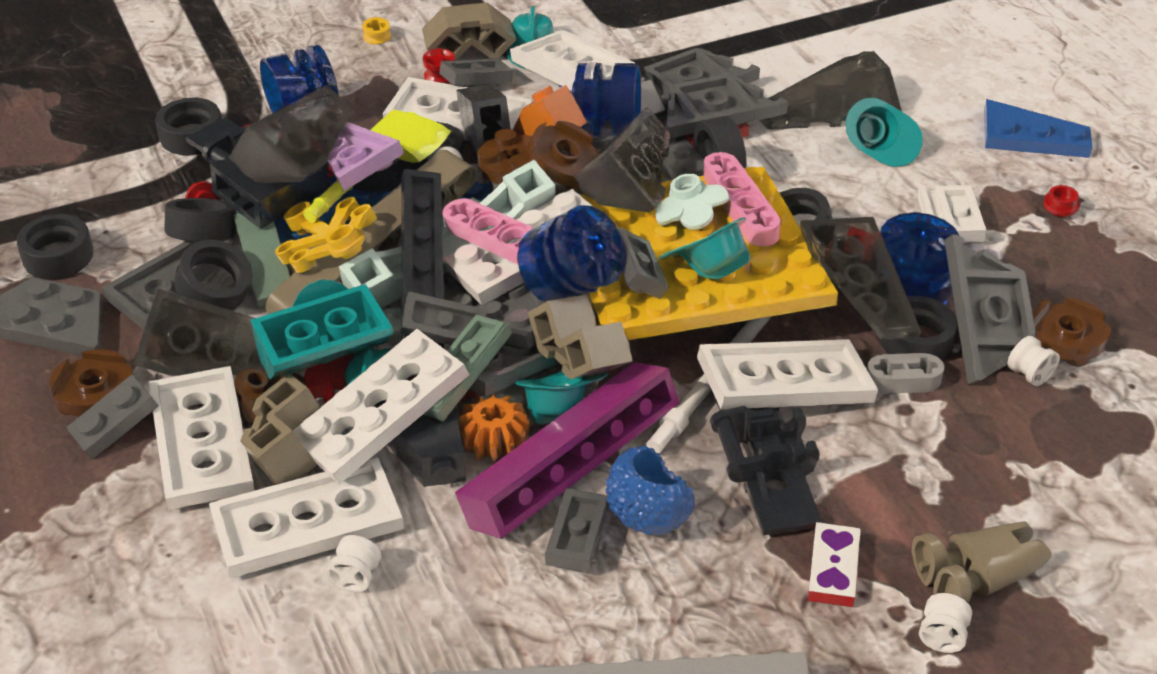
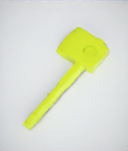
M395 109L391 110L371 129V131L399 140L404 154L398 158L412 163L420 162L432 154L451 132L442 124L419 116L414 112H403ZM337 179L319 198H315L314 202L303 212L305 219L314 223L324 213H327L329 208L347 191L352 190L353 186L344 191Z

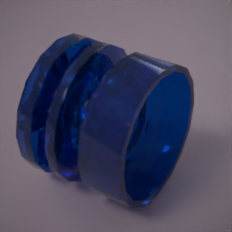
M309 45L306 51L302 48L295 49L293 52V63L285 53L261 59L260 75L269 108L281 127L304 122L306 119V108L315 118L321 117L323 111L331 114L339 110L340 99L336 77L331 63L320 45Z
M578 63L571 94L587 122L581 128L589 133L592 121L594 136L601 137L605 121H610L613 135L620 134L621 137H638L641 119L640 65L638 63H615L611 79H606L603 64L596 63L593 79H591L590 65L588 63Z
M578 205L526 232L519 242L517 253L519 272L524 283L543 302L590 294L617 281L623 272L626 257L623 238L616 224L605 212L588 205Z
M904 213L888 219L880 230L872 288L877 297L887 305L898 298L907 296H925L945 304L951 297L952 285L944 240L951 235H959L956 228L946 220L926 213Z

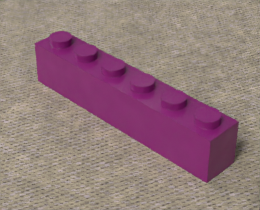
M634 362L457 490L455 495L469 529L502 539L563 493L566 488L571 487L667 414L672 408L679 405L680 402L668 368Z

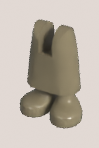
M1026 521L954 534L949 538L948 550L937 535L924 533L914 537L911 549L918 576L924 585L934 584V595L949 593L964 599L967 603L970 601L972 593L976 592L977 594L988 596L1042 568L1051 558V551L1042 540L1030 541L1033 536V529Z

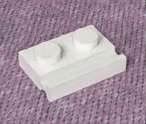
M971 185L935 186V190L926 191L925 186H919L918 201L931 243H937V238L947 239L951 235L963 237V243L984 242L986 227Z

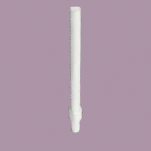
M772 316L748 320L729 344L750 343ZM703 374L676 408H672L660 419V427L646 443L647 447L655 449L656 453H660L673 437L680 436L689 424L688 418L712 390L705 374Z

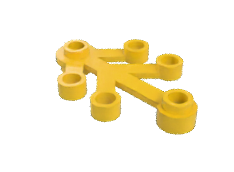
M349 197L336 205V212L329 225L319 219L311 223L303 215V212L310 206V203L307 201L300 202L288 209L283 218L290 229L297 231L299 235L308 232L313 235L295 241H286L277 247L275 254L283 265L291 264L296 273H303L309 270L316 263L315 259L331 255L333 258H351L362 249L365 235L361 229L372 224L377 216L370 204L359 206L355 197ZM351 219L349 224H345L347 220Z

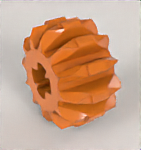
M494 393L489 399L476 396L474 404L464 405V411L462 416H460V422H458L465 452H474L477 460H481L486 456L491 457L494 463L498 457L506 456L524 443L530 432L529 420H527L523 404L513 403L510 395L502 399L497 398Z

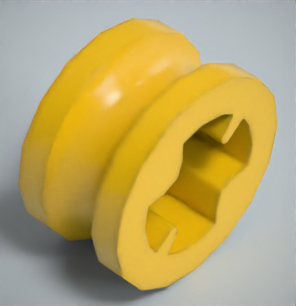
M373 17L362 23L363 39L365 42L383 44L390 40V23L385 18Z

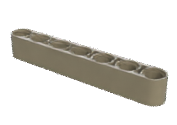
M441 150L418 169L419 171L441 173L442 212L448 203L465 195L472 188L477 177L476 168L448 150ZM401 184L372 207L377 218L372 224L361 229L365 235V240L359 253L348 259H342L341 257L333 258L331 255L315 259L316 263L309 270L303 273L295 272L270 294L266 302L268 314L293 307L298 293L309 283L326 279L342 284L339 266L373 248L375 252L401 247Z

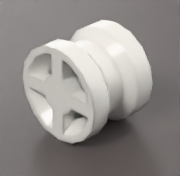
M1027 336L1012 350L1007 364L1014 372L1024 373L1029 383L1034 386H1040L1054 373L1059 364L1060 356L1052 349L1042 348L1041 341L1035 337Z
M356 535L345 536L341 539L336 549L337 556L331 559L326 573L330 581L337 587L353 593L362 592L367 589L371 582V571L377 568L382 558L381 551L372 541Z
M949 593L932 595L926 602L924 610L926 618L921 622L920 639L926 646L939 652L953 653L960 651L966 644L968 635L966 628L970 625L972 617L971 606L964 599Z

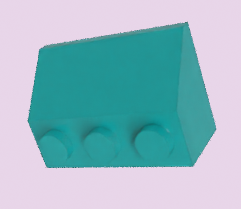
M366 284L250 320L258 356L270 380L285 377L288 373L292 375L295 372L319 364H326L356 352L365 351L367 347L384 344L394 334L393 327Z

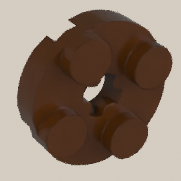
M557 121L555 126H546L547 122L540 124L534 131L528 144L530 156L528 163L535 160L552 181L562 184L569 190H578L582 184L589 182L597 172L602 160L600 149L596 152L592 145L593 137L583 128L573 123ZM561 151L568 152V156L562 154Z
M511 129L497 131L495 138L485 142L477 152L479 169H482V176L490 182L501 184L503 176L527 164L530 158L528 144L532 136L516 134Z
M1064 298L1063 303L1050 304L1052 299L1040 302L1033 309L1032 314L1036 337L1041 341V347L1052 349L1059 354L1060 359L1065 360L1068 364L1075 367L1085 366L1089 359L1099 356L1106 349L1111 334V326L1109 324L1107 327V324L1104 322L1105 314L1093 304L1076 298ZM1069 327H1071V328H1074L1075 331H1070V330H1067V329H1068Z
M94 349L81 352L82 359L76 360L71 364L69 358L61 362L53 371L49 383L58 412L63 415L80 417L131 376L133 370L131 365L129 366L125 362L124 356L111 350ZM95 380H100L99 383L91 385Z

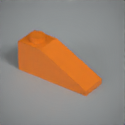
M549 85L531 95L534 101L522 108L513 130L516 134L532 136L536 128L546 122V126H555L557 121H566L579 127L587 122L567 85L555 90Z

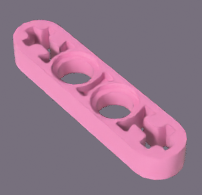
M722 152L713 153L705 157L704 179L708 185L718 184L726 188L729 201L722 204V206L733 221L746 217V222L740 226L745 239L756 246H770L778 242L781 226L780 217L739 161L733 155Z
M466 198L454 200L443 209L442 214L447 229L451 234L532 272L544 273L551 271L561 262V254L556 238ZM495 226L490 230L480 231L486 227ZM523 238L518 242L506 244L510 240Z

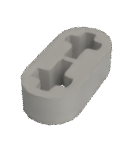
M926 353L882 354L870 359L867 371L878 388V393L933 392L940 387L944 373V364L938 357Z

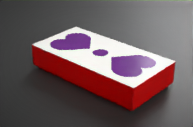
M816 522L808 601L847 607L854 606L860 528Z

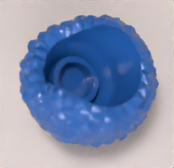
M647 446L631 447L619 455L610 469L608 479H606L607 502L610 504V510L614 511V514L622 520V524L626 525L627 528L634 529L636 532L640 531L649 535L668 534L672 529L679 528L688 520L695 508L693 489L686 486V481L682 480L681 476L675 477L674 472L668 471L660 454L656 453L655 449Z

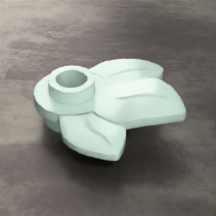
M695 174L680 175L672 181L669 197L657 205L656 220L659 225H666L680 220L682 225L688 229H702L712 221L714 216L713 207L729 201L728 191L718 184L705 185Z

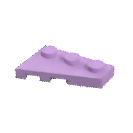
M346 121L340 122L315 137L322 155L344 191L372 173L389 168L393 164V160L404 154L399 140Z

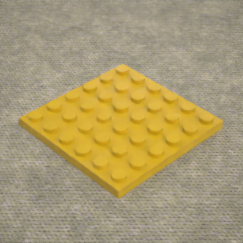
M746 167L744 170L780 217L779 241L770 246H756L749 243L743 236L750 253V261L735 272L720 279H711L699 275L681 255L665 260H660L659 257L672 250L706 238L733 222L722 205L713 207L714 216L707 226L702 229L693 230L684 227L680 220L666 225H659L657 223V205L669 197L672 181L641 183L633 187L607 188L600 192L579 194L611 221L613 234L620 227L650 242L669 286L660 299L645 292L644 294H639L630 289L625 283L624 273L615 257L616 253L610 240L613 234L571 256L584 293L588 294L591 307L596 314L597 326L622 322L625 336L628 340L836 306L838 292L765 167ZM698 176L705 185H708L704 176Z

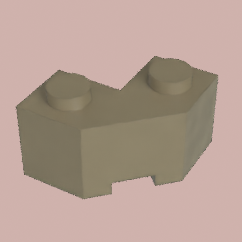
M489 3L443 7L422 28L426 49L428 51L438 48L450 50L454 53L455 61L471 45L489 58L496 59L516 41L511 20Z
M588 294L550 300L527 312L538 351L547 359L555 358L563 365L562 372L571 380L611 372L633 361L630 353V344L625 336L622 322L597 326L596 314L591 307Z
M290 373L256 399L252 409L256 416L252 428L244 430L240 440L264 475L274 485L303 478L317 466L293 430L321 407L309 389Z

